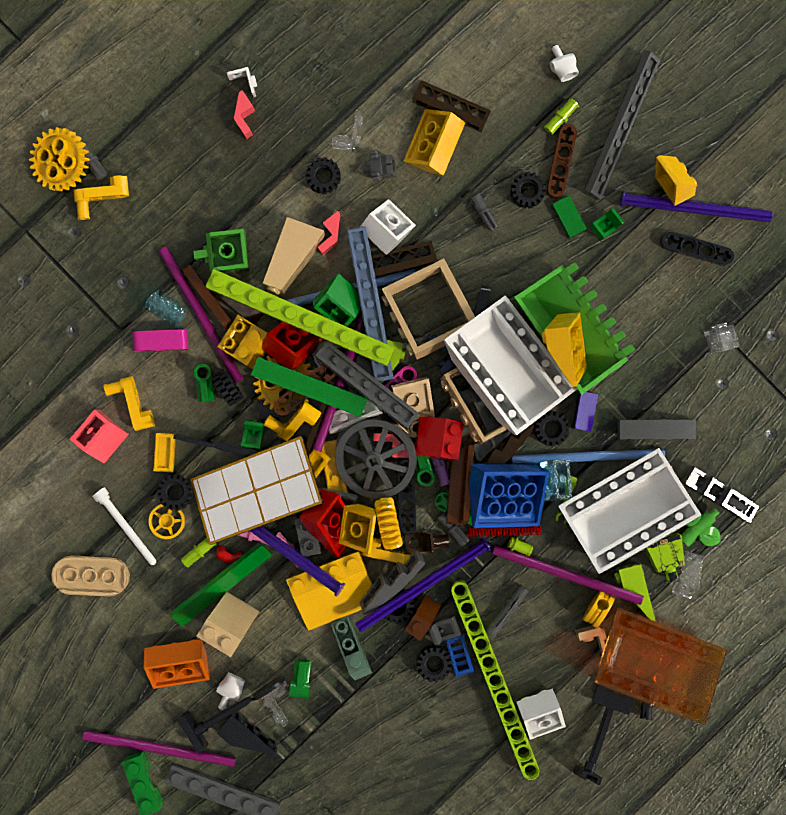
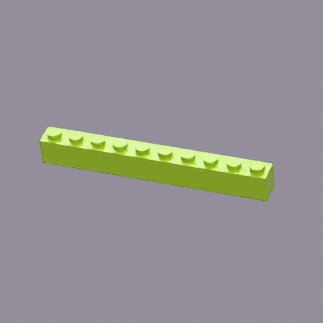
M213 269L206 284V288L210 291L388 367L395 348L215 269Z

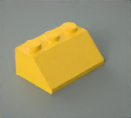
M425 109L404 162L432 174L444 175L465 122L452 112Z

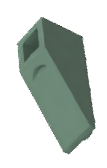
M348 615L331 622L330 624L350 676L354 680H358L371 674L370 665Z

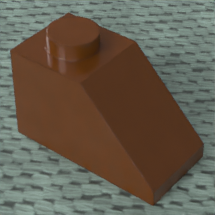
M424 595L405 624L404 631L421 641L432 625L441 605Z

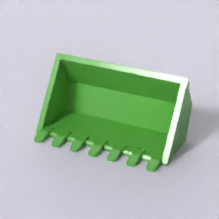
M573 263L567 268L561 265L515 296L513 301L546 349L547 344L543 343L542 333L545 332V328L556 315L580 312L587 369L576 386V392L583 395L628 361L626 356L635 351V348L630 344L621 350L617 342L625 338L626 335L623 331H619L613 336L610 334L608 328L616 324L615 319L611 317L605 322L601 321L598 315L607 310L603 303L594 309L592 308L589 301L597 297V293L595 290H592L583 295L579 288L588 283V280L583 276L574 282L570 275L578 270L579 267L576 263Z

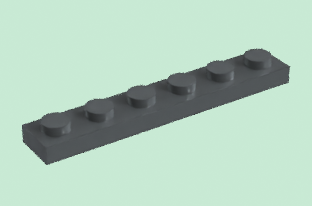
M328 341L315 355L318 361L407 430L419 415L416 410Z
M174 763L165 782L167 785L249 815H277L280 803Z

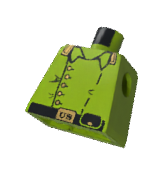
M673 533L644 549L654 570L658 573L665 571L667 581L678 579L676 568L685 565L682 536L679 533Z

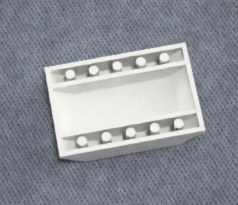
M506 295L444 340L453 363L496 420L515 436L577 390L576 387L571 386L551 354Z
M660 448L558 506L598 574L614 567L701 516V513Z

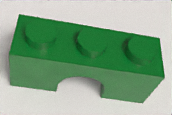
M139 751L126 756L121 763L140 815H150L160 811L164 802L158 786H153L149 774L151 766L146 752Z

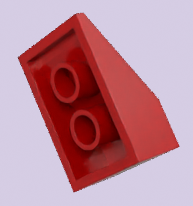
M281 322L266 334L262 349L284 367L294 370L312 353L323 339Z
M321 488L320 493L323 504L304 510L299 518L305 528L339 559L347 546L339 544L343 509L346 505L338 493Z

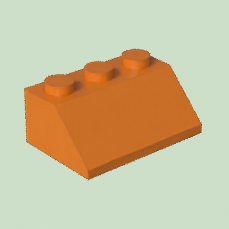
M201 639L144 648V670L153 689L210 680L206 649Z

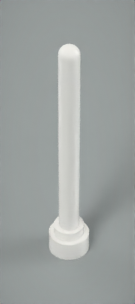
M104 487L92 496L94 500L106 507L148 563L155 565L156 559L109 500V492Z

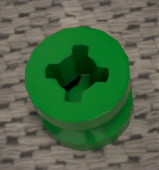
M440 492L435 496V505L440 511H447L448 492Z

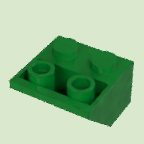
M337 273L313 299V307L324 317L347 327L356 318L361 309L358 289L341 274Z

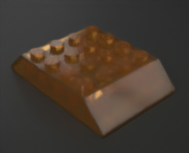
M617 608L594 683L607 690L672 715L705 725L727 649Z

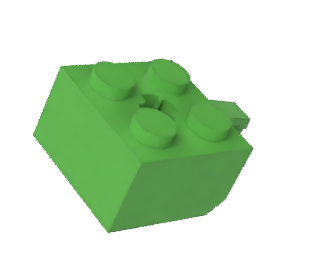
M244 229L206 233L207 245L203 246L204 250L193 251L195 260H205V263H209L210 273H212L213 269L222 273L250 270L247 234ZM227 248L232 251L229 256L224 253V251H227Z

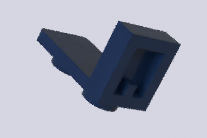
M428 334L426 338L430 341L438 336ZM445 346L440 348L444 353L450 356ZM445 357L438 365L441 368L438 371L440 374L448 373L454 365L451 357L449 359Z

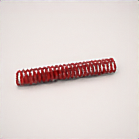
M540 525L531 527L470 528L469 526L467 529V537H469V533L470 537H472V532L473 537H475V532L476 537H478V531L479 537H481V531L482 537H484V531L485 537H487V530L489 537L490 530L492 537L493 530L495 537L496 530L498 537L499 530L501 537L502 530L504 537L505 531L507 537L508 531L510 537L511 531L513 537L514 532L516 536L517 532L519 533V536L520 533H522L523 536L524 532L526 536L528 532L529 536L530 531L531 536L533 535V531L535 536L536 530L537 536L539 535V530L540 536L542 535V529Z

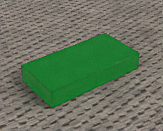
M570 195L552 204L569 239L587 229Z

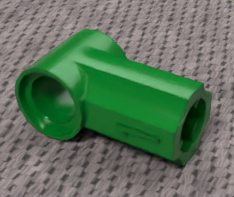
M208 364L197 365L194 369L198 402L215 400L214 385L211 378L214 371ZM202 367L208 370L206 378L201 377L199 374V370Z
M416 455L415 471L417 480L422 486H430L434 482L430 459ZM424 472L431 475V481L426 484L420 479Z
M295 659L289 697L309 698L310 660Z

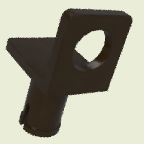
M421 532L404 535V547L407 554L413 553L415 550L418 552L434 553V548L449 546V537L446 534L433 536L431 533ZM411 538H417L419 542L418 546L414 549L409 546Z

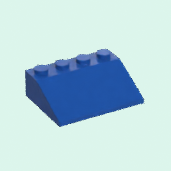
M472 464L469 479L472 527L539 526L550 471L537 464Z

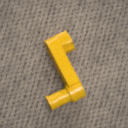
M127 176L110 177L111 186L73 190L74 202L77 203V219H90L88 206L90 201L129 197Z
M133 376L122 378L118 382L104 384L106 396L121 392L125 394L135 431L155 426L152 411H142Z
M304 401L287 423L283 424L269 415L263 425L276 432L278 437L288 441L304 421L313 426L320 417L321 412Z
M374 536L371 554L362 552L363 556L399 562L401 564H405L412 555L381 548L382 539Z

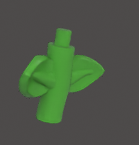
M713 508L710 512L706 511L695 520L686 524L687 529L681 535L682 541L689 547L698 537V540L705 546L717 545L721 539L720 532L712 524L716 521L715 517L720 513Z

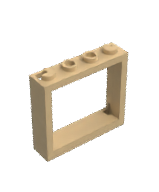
M444 258L382 288L384 295L381 298L386 307L390 306L392 312L389 314L394 323L398 322L400 326L398 332L402 339H407L409 344L406 347L410 355L414 354L417 360L446 346L444 340L465 324L417 346L392 295L441 272L466 322L468 323L475 318Z
M455 368L441 377V386L451 396L450 401L455 409L458 408L461 413L460 418L463 424L468 425L473 441L481 445L507 429L504 426H500L483 435L451 380L462 374L458 368Z

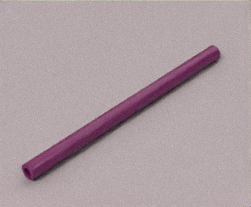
M168 248L160 249L158 252L235 383L241 381L243 377L231 356L217 347L221 339Z
M361 310L354 330L363 334L365 327ZM347 350L345 355L353 361L356 353ZM337 376L334 386L343 389L345 381ZM327 405L312 447L313 450L322 451L336 411L335 407Z
M495 545L493 555L639 605L642 604L643 595Z
M87 730L84 731L82 738L85 741L231 767L235 766L236 757L204 751L198 754L193 749Z

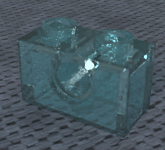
M553 459L540 463L541 467L550 471L544 501L571 499L572 486L569 460Z

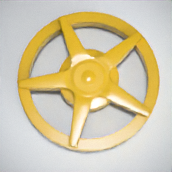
M160 504L150 513L149 527L152 533L161 539L174 538L182 532L185 526L184 513L181 509L178 511L181 519H175L170 509L166 514L161 515L156 512V510L163 507ZM154 514L159 518V525L155 529L152 524ZM177 522H182L180 529L173 534V525ZM160 528L168 529L171 536H163L156 531Z

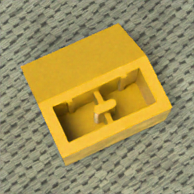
M237 315L217 347L253 369L257 357L263 359L267 353L262 349L267 332Z

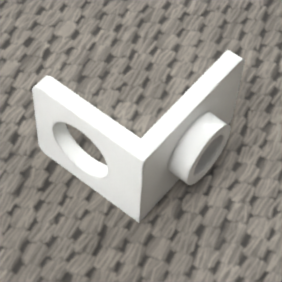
M248 67L227 72L229 80L247 76L252 95L256 97L254 87H257L255 75L251 76Z

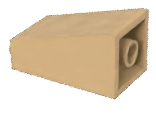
M289 217L286 218L263 281L268 292L275 295L286 293L318 250V246L324 242L326 238L324 230Z
M226 592L206 619L196 637L231 657L259 611L231 593Z

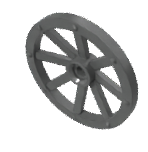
M371 418L357 422L343 434L337 446L336 465L342 480L354 492L368 498H387L399 493L410 482L416 469V450L410 436L400 426L389 420ZM365 427H383L374 450ZM390 430L398 435L403 443L383 453L381 450ZM356 431H359L368 454L346 444L351 435ZM404 449L408 451V467L385 461L386 458ZM344 451L365 461L346 469ZM372 458H376L378 463L372 462ZM368 467L364 486L359 485L349 475ZM382 467L406 473L400 483L393 486ZM375 470L387 487L386 490L369 489Z

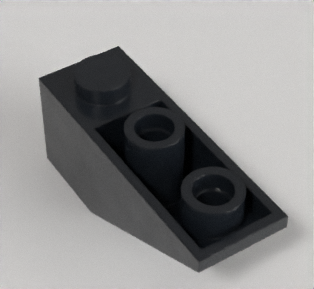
M235 712L230 715L217 732L221 738L234 747L275 755L278 749L274 740L261 734L262 731L257 726L250 725L247 722V718L239 712L238 714Z

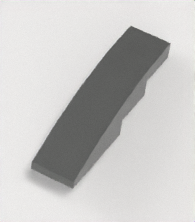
M618 420V439H696V420Z
M694 466L690 467L682 481L690 488L749 523L760 507Z
M415 550L405 564L397 562L388 576L383 574L378 576L360 601L363 614L367 615L383 605L415 577L425 565L420 552Z

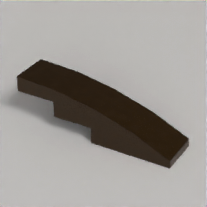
M528 426L519 433L517 438L509 435L501 451L494 448L484 464H505L525 442L534 426Z

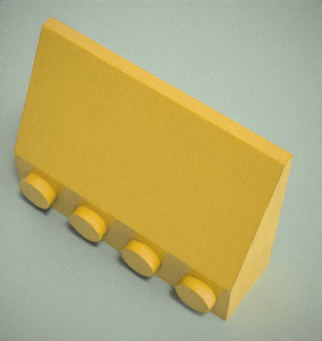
M580 312L557 314L545 328V332L542 333L543 343L547 344V350L571 386L576 387L587 369Z
M355 550L340 556L339 559L335 558L317 565L340 583H345L343 590L337 597L334 596L335 593L305 571L287 577L286 581L308 631L362 610L360 601L373 584L360 551Z

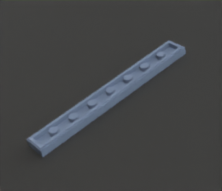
M366 226L348 229L347 234L366 335L387 344ZM371 360L373 376L376 380L381 382L394 379L391 361L388 367Z

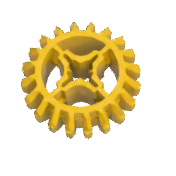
M391 497L380 498V500L375 501V511L383 547L386 550L397 549V547L402 546L403 542L394 500Z

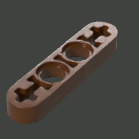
M571 124L564 125L560 129L547 185V194L553 199L561 197L566 187L577 136V130ZM569 129L573 135H570L567 143H560V141H565L566 134L563 132ZM560 148H567L569 155L561 157L559 155ZM562 166L565 169L564 175L558 176L555 173V167ZM556 180H563V182L559 181L558 189H561V191L554 194V190L551 188L555 186Z
M189 264L182 271L227 330L233 321L211 291L206 288V284L195 269Z
M322 364L308 376L315 377L321 381L320 377L315 373L319 371L321 375L325 371V365ZM332 372L331 376L326 374L323 377L326 380L324 382L328 383L336 374ZM289 390L275 401L274 411L278 415H286L309 397L303 395L301 400H294L292 397L293 391ZM289 395L290 400L295 405L292 407L291 404H288L286 412L282 410L279 412L277 410L279 407L278 403L288 401L285 397Z

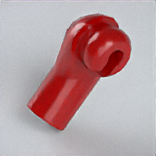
M218 546L216 548V557L226 564L235 562L243 555L242 551L229 553L226 551L225 546Z

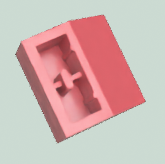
M94 409L69 440L85 453L105 464L129 433L101 410Z

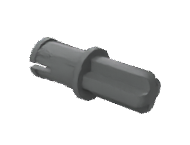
M85 145L83 149L89 151L85 154V157L90 159L85 162V165L91 169L99 180L105 178L107 171L98 161L99 158L94 156L87 145Z
M481 194L471 198L470 202L476 209L478 218H482L489 231L495 230L498 224L490 213L491 208H488Z
M443 512L437 520L448 531L447 534L450 533L460 546H464L469 541V538L458 525L446 524L447 512Z

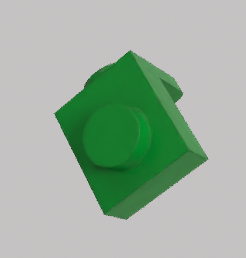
M612 208L589 227L598 239L602 241L623 225L624 221L616 210Z
M257 420L244 421L241 447L260 451L265 432L263 423Z

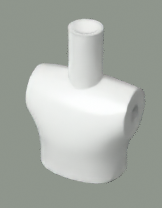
M554 46L552 51L556 58L550 61L552 72L559 77L561 82L575 78L579 73L576 67L575 55L573 53L563 55L559 46Z
M229 672L226 674L216 690L217 693L223 696L218 706L219 709H226L229 700L239 701L246 682L244 679Z

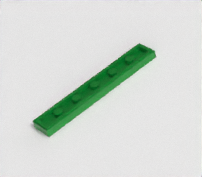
M257 357L251 376L361 417L368 400L260 357Z
M261 542L257 543L170 612L171 618L183 627L269 559L272 553Z

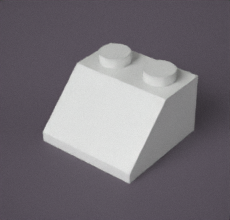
M388 199L371 212L360 227L366 226L368 238L387 255L416 225Z
M553 688L543 690L539 694L524 697L517 701L530 740L566 727Z

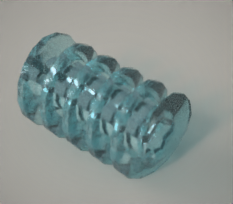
M157 289L147 299L144 309L148 308V311L151 313L155 311L156 316L162 315L164 321L168 319V323L171 325L175 323V327L179 328L187 316L185 311L186 305L184 304L179 308V301L172 304L173 298L170 297L168 300H165L166 293L159 296L160 290Z

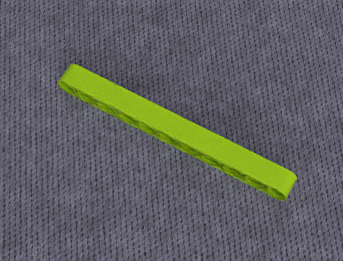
M455 580L451 585L453 598L519 767L526 779L534 780L539 775L537 761L471 592L464 580ZM457 585L465 587V591L461 594L456 593L454 589ZM470 603L472 608L466 612L462 610V605ZM471 621L479 623L476 629H471L468 625ZM484 639L486 644L483 647L476 646V641ZM491 657L493 662L490 665H485L483 659ZM498 675L500 679L498 682L493 683L490 681V677ZM500 693L507 695L506 699L502 701L498 700L497 696ZM507 711H512L514 713V715L511 718L504 717V714ZM514 729H519L521 731V733L518 736L511 735V732ZM521 747L528 749L525 754L518 753V750ZM528 765L535 767L531 772H527L525 768Z

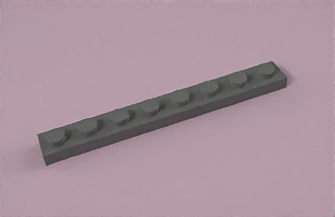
M644 51L585 189L594 199L601 200L660 63V60L651 51Z

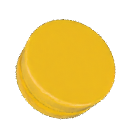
M598 591L588 606L583 620L597 628L608 614L615 598L607 593Z

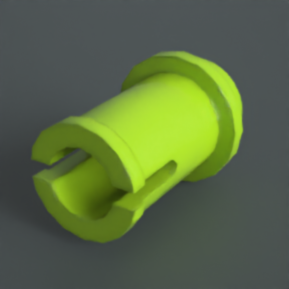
M511 537L507 545L510 551L515 550L528 557L533 550V545L518 540V537Z

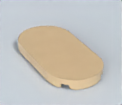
M66 556L55 564L51 577L53 584L64 594L115 596L127 587L130 574L126 564L114 557Z

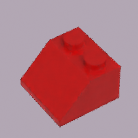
M419 417L415 444L416 455L446 462L458 461L463 422L445 418Z

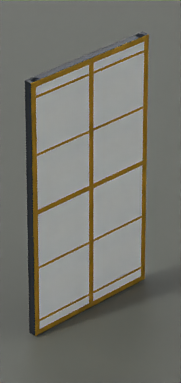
M303 436L190 479L209 545L323 504Z

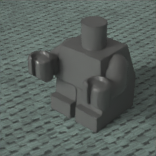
M377 150L369 152L371 154L370 165L363 166L364 174L370 173L373 181L397 177L395 158L391 154L380 156Z

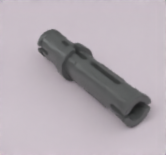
M519 584V587L510 598L506 599V604L485 631L495 638L514 611L520 608V603L529 591Z

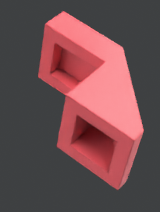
M242 90L238 95L234 120L246 139H248L253 134L244 118L255 110Z
M338 211L323 222L324 227L331 236L318 246V250L322 255H325L338 244L341 220Z
M374 433L373 441H378L381 433ZM387 434L385 442H392V448L401 444L393 434ZM404 449L392 455V457L409 458L408 451Z

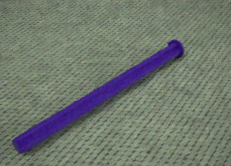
M622 191L620 196V207L627 205L771 222L773 217L772 211L691 201H684L674 206L670 199L625 194L624 191Z
M261 526L250 530V532L335 593L334 596L337 597L345 586L344 582L340 583L265 527Z
M481 538L479 543L356 622V627L360 632L364 631L486 550L491 551L489 545L484 538Z

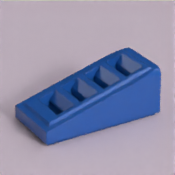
M464 634L445 640L455 676L459 677L475 672ZM462 641V645L451 647L452 643ZM464 648L463 653L453 654V651ZM466 656L467 660L456 663L455 659ZM465 664L469 666L468 668L458 670V666Z

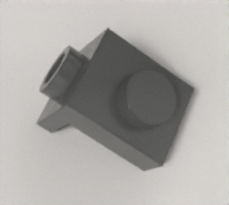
M455 616L435 621L429 628V636L435 645H439L444 640L458 637L462 634Z

